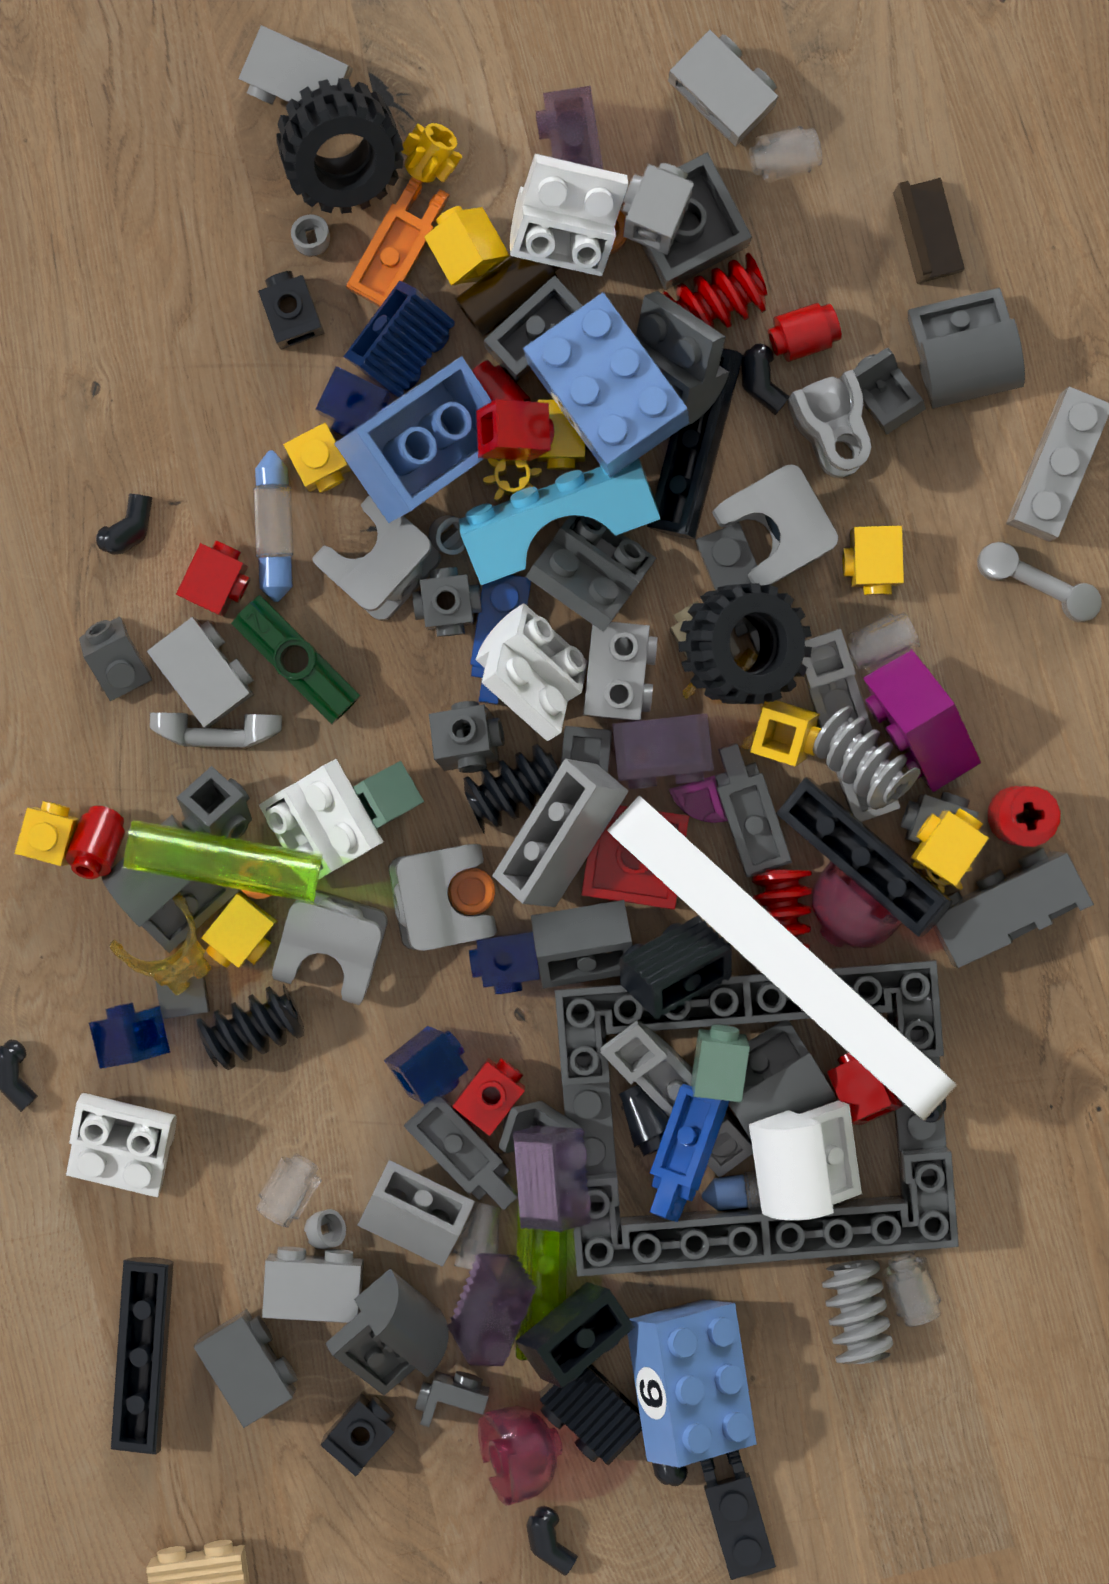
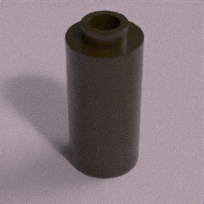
M512 256L457 296L455 300L473 327L483 337L503 323L554 275L557 277L555 272L561 267Z

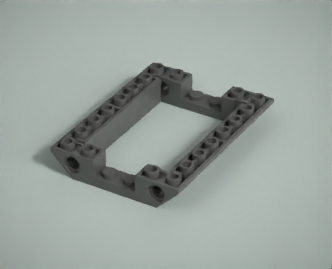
M936 960L830 968L878 1013H887V1021L940 1069V1056H944ZM764 974L731 976L728 981L723 980L721 985L716 984L713 989L709 988L706 993L701 992L698 998L693 997L690 1002L685 1001L683 1006L678 1005L675 1010L670 1009L667 1015L662 1014L659 1019L654 1018L621 985L555 990L565 1117L582 1127L569 1168L577 1277L959 1247L952 1153L946 1146L944 1113L940 1120L928 1123L921 1120L903 1101V1107L894 1110L901 1195L848 1199L834 1204L833 1214L807 1220L771 1218L762 1214L761 1206L725 1211L682 1212L678 1222L667 1220L657 1215L620 1217L609 1063L600 1051V1048L606 1044V1034H619L637 1020L652 1031L709 1027L716 1024L734 1025L811 1019V1017Z

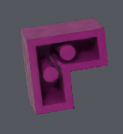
M912 648L863 677L871 696L865 699L870 712L879 724L887 720L890 725L886 727V730L891 740L900 752L903 750L906 752L904 754L907 757L904 765L906 771L908 772L914 767L919 768L920 775L917 779L921 777L932 792L981 764L955 703Z

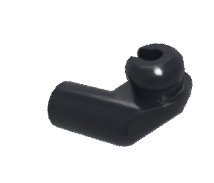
M761 343L755 344L751 349L746 350L741 363L742 386L746 393L776 415L790 396L771 382L770 362L774 360V354L770 347Z
M130 493L125 518L110 527L104 526L97 532L96 543L99 549L111 555L123 554L141 543L147 535L152 497Z
M11 1039L5 1042L3 1046H0V1091L22 1112L38 1095L19 1077V1063L26 1058L27 1053L20 1042Z
M547 1506L538 1507L534 1516L529 1517L526 1525L530 1550L536 1557L566 1576L574 1566L578 1556L556 1540L554 1527L559 1522L557 1512Z

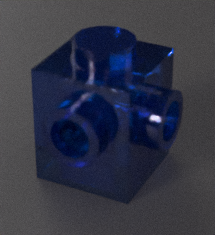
M336 366L317 404L316 411L319 415L333 421L331 430L346 436L389 404L387 403L390 395L387 390Z
M533 930L476 940L477 949L469 950L473 978L482 977L483 988L493 986L495 994L522 991V982L540 979Z
M133 1002L105 1009L107 1018L89 1022L100 1069L136 1063L170 1053L160 1006L135 1011Z
M430 1026L425 1027L384 1060L407 1095L424 1105L435 1096H444L455 1089L460 1082L459 1077L469 1070L460 1057L465 1051L457 1038L448 1030L444 1033Z

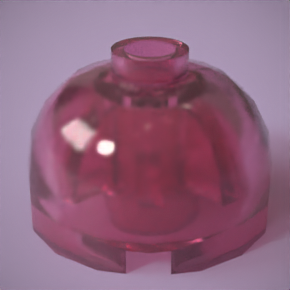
M831 861L822 871L813 887L812 908L817 921L822 926L820 933L827 941L837 947H843L845 944L853 948H873L884 943L903 924Z
M504 1407L484 1413V1416L480 1417L478 1421L480 1452L483 1463L491 1460L497 1475L489 1478V1481L499 1500L505 1506L529 1500L541 1494L551 1484L557 1470V1456L562 1455V1442L558 1431L554 1427L549 1428L541 1416L525 1407Z

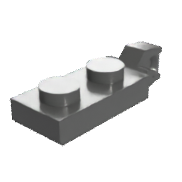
M740 522L695 539L696 546L715 591L718 590L717 587L751 583L748 574L757 564ZM742 617L733 628L736 636L739 637L748 633L755 653L759 655L760 639L758 632L747 618Z
M737 743L719 748L718 751L725 772L715 775L718 784L716 788L746 877L766 872V869L772 870L792 863L763 773H759L756 762L748 765L744 764Z
M439 1092L404 1124L409 1133L468 1194L472 1193L480 1200L487 1193L503 1210L518 1198V1193L503 1178L510 1171L503 1163L504 1160Z

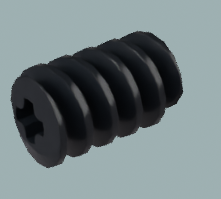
M538 744L532 746L533 761H529L521 752L515 754L516 768L512 769L504 760L498 762L499 776L496 778L487 769L481 770L482 784L479 786L469 776L463 778L464 793L484 834V819L487 818L498 828L502 826L501 811L503 810L514 820L519 818L518 803L520 802L531 812L536 806V795L539 794L542 797L558 771L551 752L546 753Z
M283 984L284 995L279 996L270 986L267 987L266 1003L264 1004L253 994L249 995V1010L246 1012L236 1002L232 1003V1018L229 1020L219 1010L214 1011L215 1026L211 1028L202 1018L196 1019L203 1045L216 1067H218V1061L227 1070L234 1068L235 1053L244 1062L250 1061L252 1059V1045L261 1054L269 1052V1037L278 1046L285 1045L287 1043L286 1029L297 1039L304 1036L302 1019L285 984Z

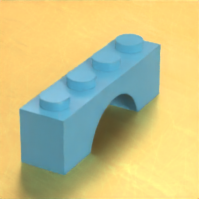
M638 458L611 478L601 465L584 473L581 470H574L559 476L555 480V484L539 490L536 487L524 488L515 492L510 497V500L496 506H492L489 503L481 504L470 509L465 514L466 517L459 519L460 534L480 584L484 585L526 569L527 551L533 537L542 527L557 518L573 515L589 517L604 524L615 536L660 520L657 504L640 459Z

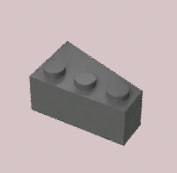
M1043 847L1018 859L1020 868L1006 875L999 869L978 879L976 884L979 889L963 897L959 891L948 894L947 896L952 900V904L933 929L952 966L960 968L1013 943L1014 939L1037 927L1039 930L1048 927L1054 923L1053 919L1076 907L1082 911L1093 906L1094 904L1068 853L1051 851L1046 854Z

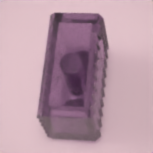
M536 1126L513 1132L521 1228L555 1230V1232L589 1224L591 1217L588 1213L591 1209V1201L588 1194L589 1189L586 1187L588 1179L585 1177L588 1170L584 1167L587 1162V1151L584 1146L585 1141L582 1138L585 1132L581 1128Z
M479 1253L474 1256L477 1260L472 1263L474 1269L469 1271L470 1277L465 1279L467 1284L462 1287L464 1292L459 1295L461 1300L456 1302L458 1307L453 1310L455 1315L450 1317L452 1322L447 1327L469 1365L504 1366L537 1287L532 1285L533 1281L529 1279L530 1275L525 1273L526 1269L522 1267L523 1263L518 1261L519 1257L509 1254Z

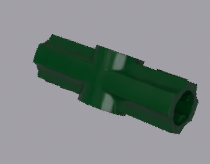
M261 595L251 601L231 622L275 667L277 672L286 678L331 725L342 717L361 697L316 651L314 646L308 643ZM292 647H303L308 653V665L301 672H289L284 665L286 652Z

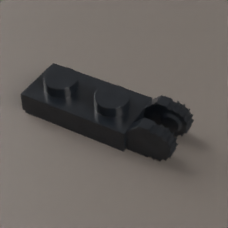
M739 1450L726 1453L735 1476L717 1481L715 1476L713 1457L700 1461L706 1485H704L705 1493L731 1580L776 1567L749 1472L745 1473Z

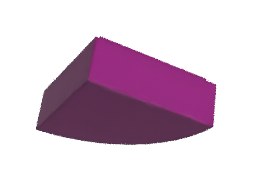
M715 776L669 789L674 802L690 817L709 823L728 821L716 788L718 786Z

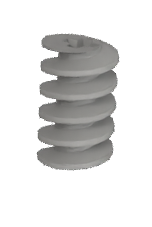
M847 706L833 714L825 723L814 742L813 752L820 759L827 758L826 764L831 771H840L841 780L846 784L854 783V792L861 797L867 796L868 806L877 810L903 796L919 777L920 769L914 767L908 772L903 773L901 770L907 761V757L903 754L890 761L888 757L893 750V744L886 742L876 748L874 745L880 736V732L877 729H873L863 736L861 732L867 723L866 719L859 717L849 723L848 719L853 712V707Z
M857 1260L827 1267L826 1270L833 1271L834 1276L822 1282V1287L837 1290L838 1295L826 1300L825 1303L827 1307L839 1308L841 1311L839 1315L829 1319V1325L844 1328V1332L832 1338L833 1344L847 1346L848 1350L836 1356V1362L842 1364H865L889 1357L891 1354L885 1351L893 1346V1339L890 1335L883 1334L882 1332L889 1328L890 1321L888 1317L877 1315L885 1310L887 1304L884 1298L874 1296L881 1292L883 1283L879 1279L871 1278L880 1270L878 1261Z

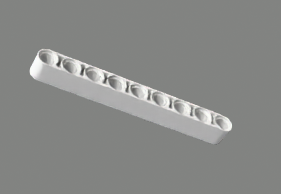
M640 795L609 827L607 831L921 1119L925 1121L957 1086L954 1081Z

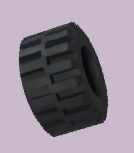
M338 78L337 85H330L328 79L319 81L320 88L313 91L307 86L299 91L302 99L299 101L291 99L285 106L288 116L280 115L278 121L280 133L276 134V140L287 180H289L291 188L297 196L302 194L304 202L311 207L319 202L323 212L332 213L334 207H339L341 214L352 213L351 207L360 205L361 210L371 206L369 200L374 197L381 200L388 194L385 186L387 184L394 186L399 179L396 169L403 168L404 158L401 153L404 150L391 111L377 91L370 93L368 85L359 81L355 87H351L349 79ZM353 134L363 138L360 145L346 156L325 158L317 155L319 148L327 140L335 136Z
M760 583L725 585L717 587V591L706 592L701 596L703 603H695L687 611L693 618L691 621L682 622L680 631L687 633L686 641H678L679 652H686L687 660L682 661L681 664L684 672H694L695 675L690 682L695 688H706L705 696L712 700H721V703L764 704V702H774L782 698L781 692H791L797 686L793 678L803 677L808 668L802 664L803 658L811 657L812 647L805 646V637H811L810 626H802L800 620L806 617L802 608H791L794 599L788 593L777 594L778 588L772 585H760ZM742 617L747 618L755 626L760 639V651L757 660L746 672L736 664L730 651L732 630Z

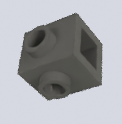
M457 567L429 570L430 579L420 580L421 591L412 592L415 620L424 619L425 628L427 630L436 629L437 637L465 634L464 626L474 625L473 613H482L479 584L470 585L468 575H458ZM450 592L455 596V604L451 609L444 610L438 606L437 598L441 593Z
M463 701L453 704L451 710L429 714L434 760L444 771L458 769L462 773L480 772L487 768V764L500 761L498 746H504L505 744L502 722L499 717L494 718L485 704L479 705L476 701Z
M211 766L177 796L185 818L181 824L195 841L202 843L206 840L219 851L226 843L238 840L247 830L249 823L252 821L246 803L250 798L238 782L232 778L227 780Z

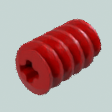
M749 252L745 255L746 269L734 259L728 262V277L719 268H713L710 272L711 285L700 275L694 277V293L683 283L678 284L676 287V301L668 292H662L664 296L712 328H714L713 320L718 318L727 329L732 327V311H736L744 321L749 319L748 304L753 303L762 313L765 312V296L768 295L760 269Z
M1010 786L1002 789L991 799L987 809V821L991 831L999 840L1010 845L1035 847L1044 844L1055 835L1060 825L1061 811L1057 800L1048 791L1036 786ZM1024 809L1029 810L1030 818L1024 819L1022 823H1018L1016 814L1023 812Z
M766 869L765 873L752 877V883L764 887L765 892L751 897L759 905L764 906L765 910L795 938L811 932V926L798 921V917L811 913V907L798 902V898L812 894V888L799 883V879L811 876L812 871ZM800 941L806 948L810 950L811 945Z

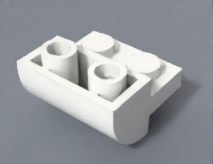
M535 154L525 186H520L515 204L510 233V256L602 277L616 237L615 223L629 185L627 175Z
M523 603L507 614L493 628L480 647L476 660L485 668L482 683L546 741L561 733L568 701L582 693L588 661L576 647L570 646L558 635L546 619L538 616Z
M337 759L321 766L303 779L259 804L268 826L275 833L290 860L292 868L297 872L305 887L383 843L381 836Z
M82 1093L77 1101L69 1141V1144H72L66 1175L158 1198L162 1189L169 1149L174 1139L176 1115Z
M838 1100L801 1114L787 1110L749 1124L763 1215L780 1220L819 1218L833 1214L834 1204L862 1194L849 1104Z

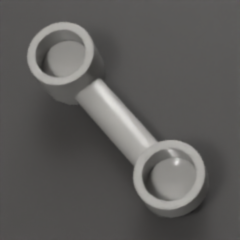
M991 543L984 547L978 555L977 566L985 578L992 581H1000L1009 576L1061 601L1064 614L1072 621H1089L1096 617L1101 609V595L1093 585L1082 583L1072 586L1019 560L1017 551L1008 543Z
M150 713L149 727L163 738L184 747L248 748L262 743L281 732L282 715L244 714V729L188 728V713Z

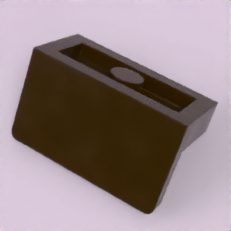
M941 178L910 185L909 181L898 183L893 195L916 283L919 284L963 272L965 268Z

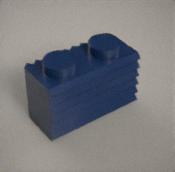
M400 280L343 357L380 387L399 398L404 394V391L410 390L419 381L421 367L426 365V361L432 357V353L438 352L445 346L449 339V329L454 327L455 321L416 288Z

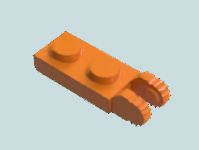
M414 177L410 179L396 205L392 203L346 285L348 290L378 307L383 304L400 280L403 282L407 280L427 244L424 236L434 229L433 225L437 222L436 219L440 216L450 195L440 189L437 194L433 195L423 218L420 219L407 212L423 188L424 182Z

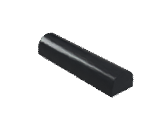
M724 348L722 350L719 366L727 370L729 374L720 395L713 405L698 420L670 436L654 497L661 519L647 524V527L653 530L686 539L696 538L743 355L738 351Z
M805 777L777 811L776 814L916 936L922 937L927 934L951 906L952 900L811 778Z
M132 1257L123 1260L111 1450L155 1455L161 1451L174 1264L169 1259Z

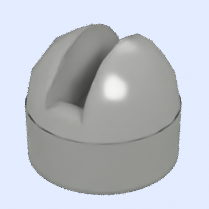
M304 215L298 218L292 225L291 237L293 244L301 254L307 257L323 254L329 247L330 232L328 225L320 216ZM315 230L316 242L308 244L306 232Z
M445 515L433 521L429 527L428 537L435 549L449 555H455L466 548L460 534V518ZM453 524L454 528L448 530L440 537L441 533Z
M327 1209L316 1212L308 1218L304 1232H306L310 1245L318 1249H328L339 1246L344 1241L346 1225L343 1217L337 1211ZM327 1224L329 1232L322 1234L321 1226Z

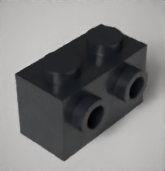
M586 1282L515 1342L540 1379L563 1388L568 1383L577 1379L601 1355L614 1348L635 1326L610 1289Z

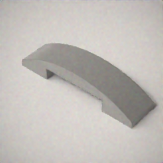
M837 629L805 640V646L812 647L811 657H804L802 664L808 667L804 678L814 710L820 714L818 719L820 728H823L831 716L840 709L851 706L853 707V712L848 722L851 723L859 717H864L867 723L861 734L864 736L872 731L854 676L856 672L842 630ZM840 771L836 772L849 810L859 821L863 822L901 808L898 799L877 810L870 808L866 801L867 796H858L853 790L854 783H844L840 778Z
M638 1020L600 1048L601 1054L630 1084L636 1082L668 1117H670L680 1086L682 1084L691 1086L693 1068L660 1036ZM728 1108L707 1164L719 1178L753 1154L750 1138Z

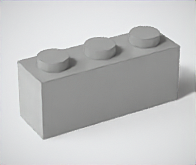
M1070 386L1059 394L1007 519V525L1048 542L1059 537L1108 419V402Z
M565 759L492 876L522 904L556 907L629 791L598 764Z

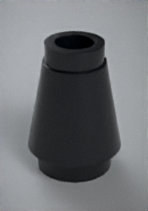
M636 1085L620 1093L619 1096L623 1102L622 1106L634 1148L639 1147L643 1157L658 1151L669 1117L639 1085Z

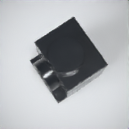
M285 271L265 280L267 288L259 290L258 293L276 343L281 350L325 334L303 275L294 278L292 271ZM287 297H292L297 301V307L291 313H284L280 310L281 301Z
M361 1393L324 1434L320 1445L356 1477L367 1462L395 1432L396 1424L391 1420L394 1417V1413L378 1398L373 1397L369 1400ZM356 1427H364L369 1431L370 1437L368 1440L360 1442L352 1435V1431Z

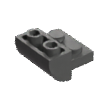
M1000 288L908 310V322L920 357L919 369L932 409L1024 387L1025 367L1021 341L1015 319H1010Z
M655 291L644 296L635 337L687 407L689 417L687 425H689L708 411L726 383L729 372L719 366L726 336L659 291Z
M573 515L569 516L561 526L554 539L533 564L526 578L604 632L657 558L625 535L619 534L615 536L601 522L589 517Z
M173 815L168 817L121 859L108 875L102 876L105 887L124 912L138 927L142 926L168 953L173 951L240 891L237 884L205 852L204 847L188 834Z
M786 1020L779 1022L748 1041L750 1049L742 1102L730 1101L729 1105L751 1140L749 1124L787 1110L801 1114L838 1101L790 1021Z
M390 1268L354 1299L361 1313L325 1343L334 1358L382 1395H386L415 1369L426 1377L431 1375L445 1354L449 1338L448 1324L441 1310Z

